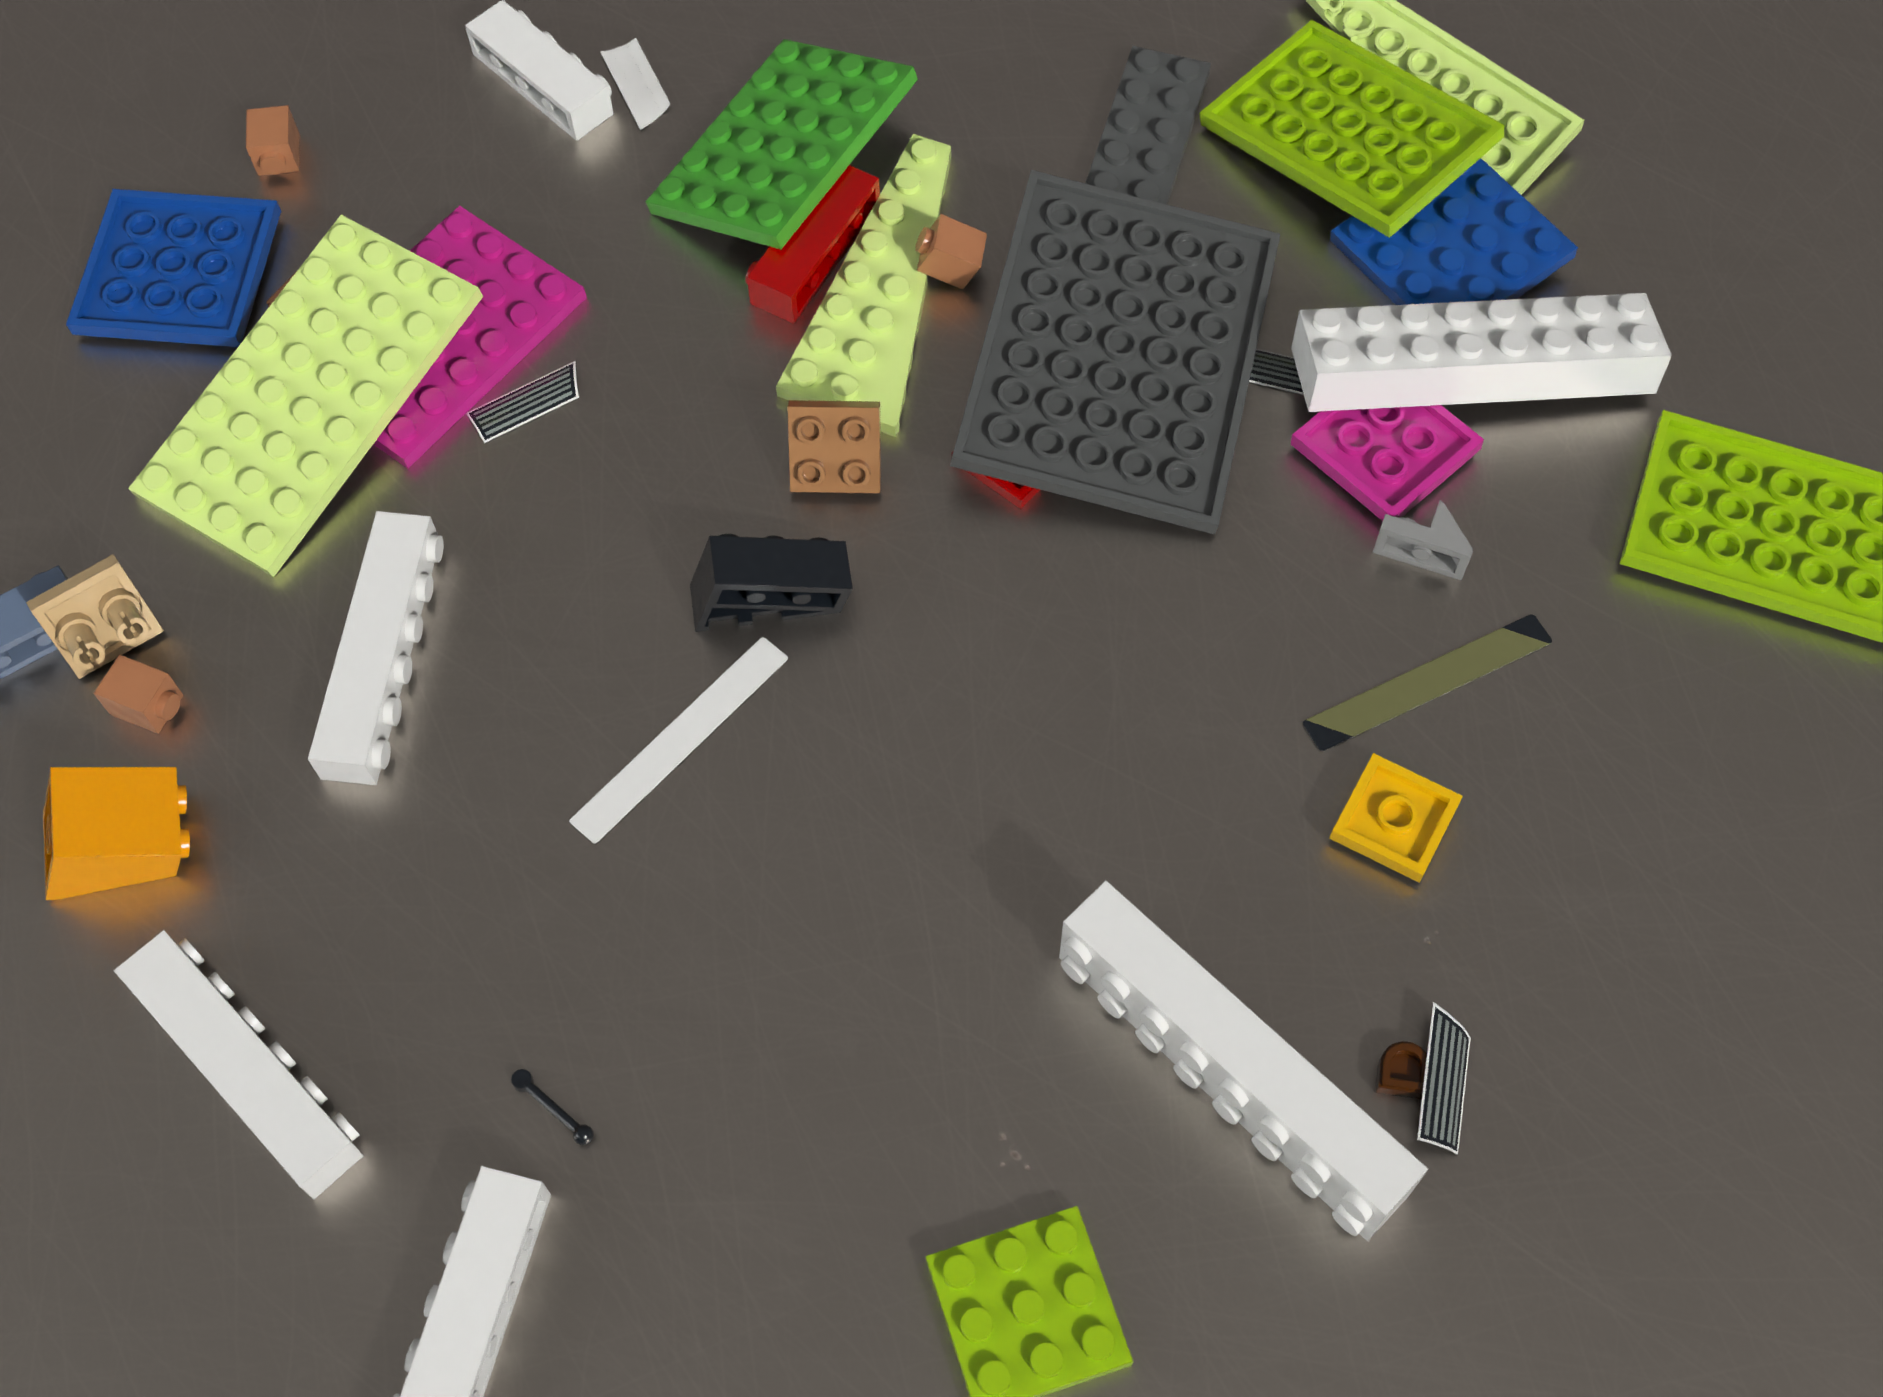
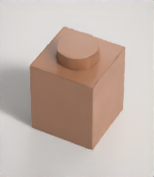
M288 105L247 109L246 149L258 176L300 171V133Z
M940 214L930 228H923L918 237L915 248L916 252L920 253L917 271L964 289L981 268L987 233Z
M120 654L93 693L110 715L157 734L160 733L166 722L176 715L180 707V701L184 696L168 673Z

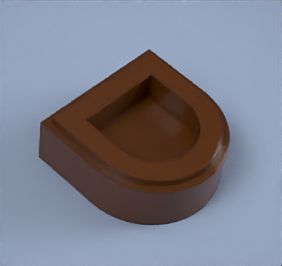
M1402 1041L1390 1045L1378 1062L1376 1093L1422 1099L1427 1052L1412 1042Z

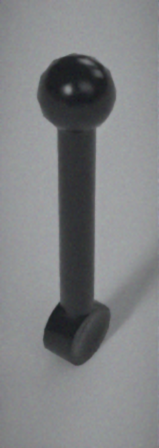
M519 1069L513 1073L511 1082L514 1088L519 1092L527 1091L573 1132V1138L576 1143L587 1145L592 1141L594 1136L592 1128L588 1125H580L533 1083V1077L529 1071Z

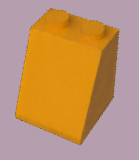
M50 767L43 809L46 900H59L176 876L181 858H188L190 852L189 829H180L179 814H186L187 789L186 785L177 784L176 767Z

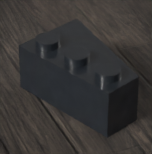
M735 534L709 536L690 583L695 632L710 630L709 622L737 618L739 626L753 625L752 616L781 613L783 621L841 613L853 590L846 541H829L821 537L809 540L784 539L781 536L775 535L764 538L739 537Z

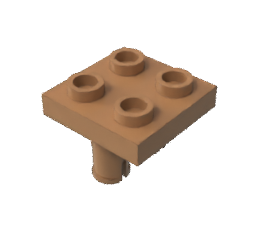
M789 400L790 492L880 493V402Z

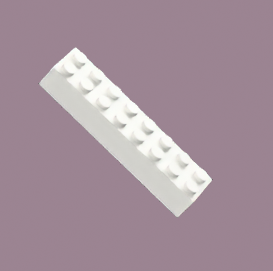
M1646 293L1299 310L1291 347L1308 412L1656 394L1672 356Z
M1107 881L1063 921L1059 958L1062 960L1061 966L1067 975L1079 984L1086 982L1099 994L1098 1000L1108 1013L1118 1019L1123 1016L1137 1029L1135 1031L1136 1036L1146 1048L1154 1053L1161 1051L1175 1064L1173 1066L1174 1071L1184 1083L1194 1089L1199 1086L1213 1099L1212 1105L1223 1119L1233 1125L1238 1122L1253 1136L1251 1138L1252 1143L1261 1154L1271 1161L1280 1160L1293 1172L1291 1175L1292 1180L1300 1190L1311 1198L1319 1196L1334 1210L1332 1212L1333 1218L1346 1232L1353 1236L1360 1234L1365 1240L1369 1241L1409 1197L1428 1168Z

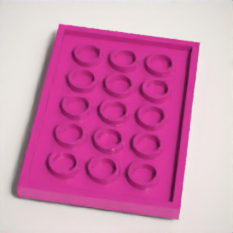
M460 205L410 251L479 287L483 298L373 444L407 469L587 298L583 286Z

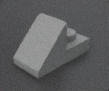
M1439 500L1430 528L1420 525L1409 518H1397L1385 514L1373 553L1461 581L1473 552L1472 546L1441 500Z

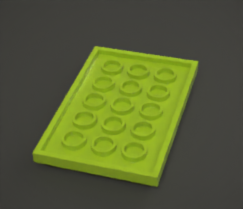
M1314 20L1308 22L1199 112L1200 123L1205 128L1389 238L1504 138L1505 125Z
M1663 410L1657 422L1619 564L1883 643V473Z

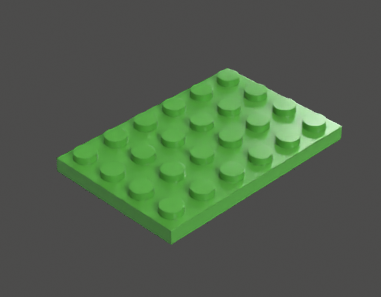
M783 39L646 200L651 214L782 249L917 82L918 78L914 66Z

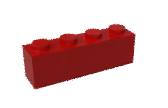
M849 165L784 247L778 249L768 246L761 259L754 261L750 265L746 274L750 304L795 324L856 240L880 196L879 178Z

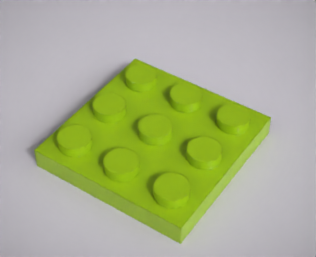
M1078 1206L925 1256L970 1397H1042L1132 1366V1356Z

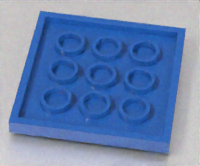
M1482 158L1390 238L1354 216H1351L1331 230L1330 241L1395 305L1518 299L1575 258L1578 249L1571 240Z
M112 189L66 323L71 334L238 347L242 343L280 218L281 209L277 200Z

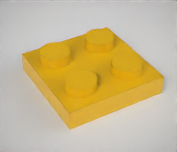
M1373 753L1329 839L1420 883L1463 796Z

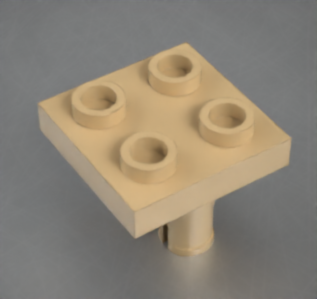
M114 554L26 602L32 614L79 679L116 659L119 654H125L164 631Z

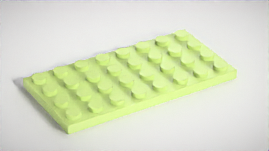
M340 215L128 489L136 497L274 578L483 298L479 287L353 220Z

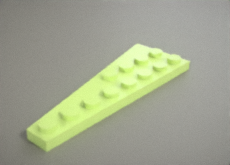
M1306 0L1337 34L1505 125L1504 138L1481 158L1521 195L1582 130L1584 123L1582 118L1396 0Z
M912 135L776 385L777 397L786 400L879 401L881 432L894 437L897 436L900 429L899 422L902 407L906 397L909 370L912 366L916 333L919 329L928 275L917 271L920 253L916 252L915 248L923 228H930L940 216L942 197L945 193L951 161L950 145L919 135Z

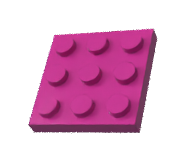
M1442 405L1320 411L1292 434L1290 445L1383 521L1385 514L1397 518L1407 514L1479 452L1484 439Z

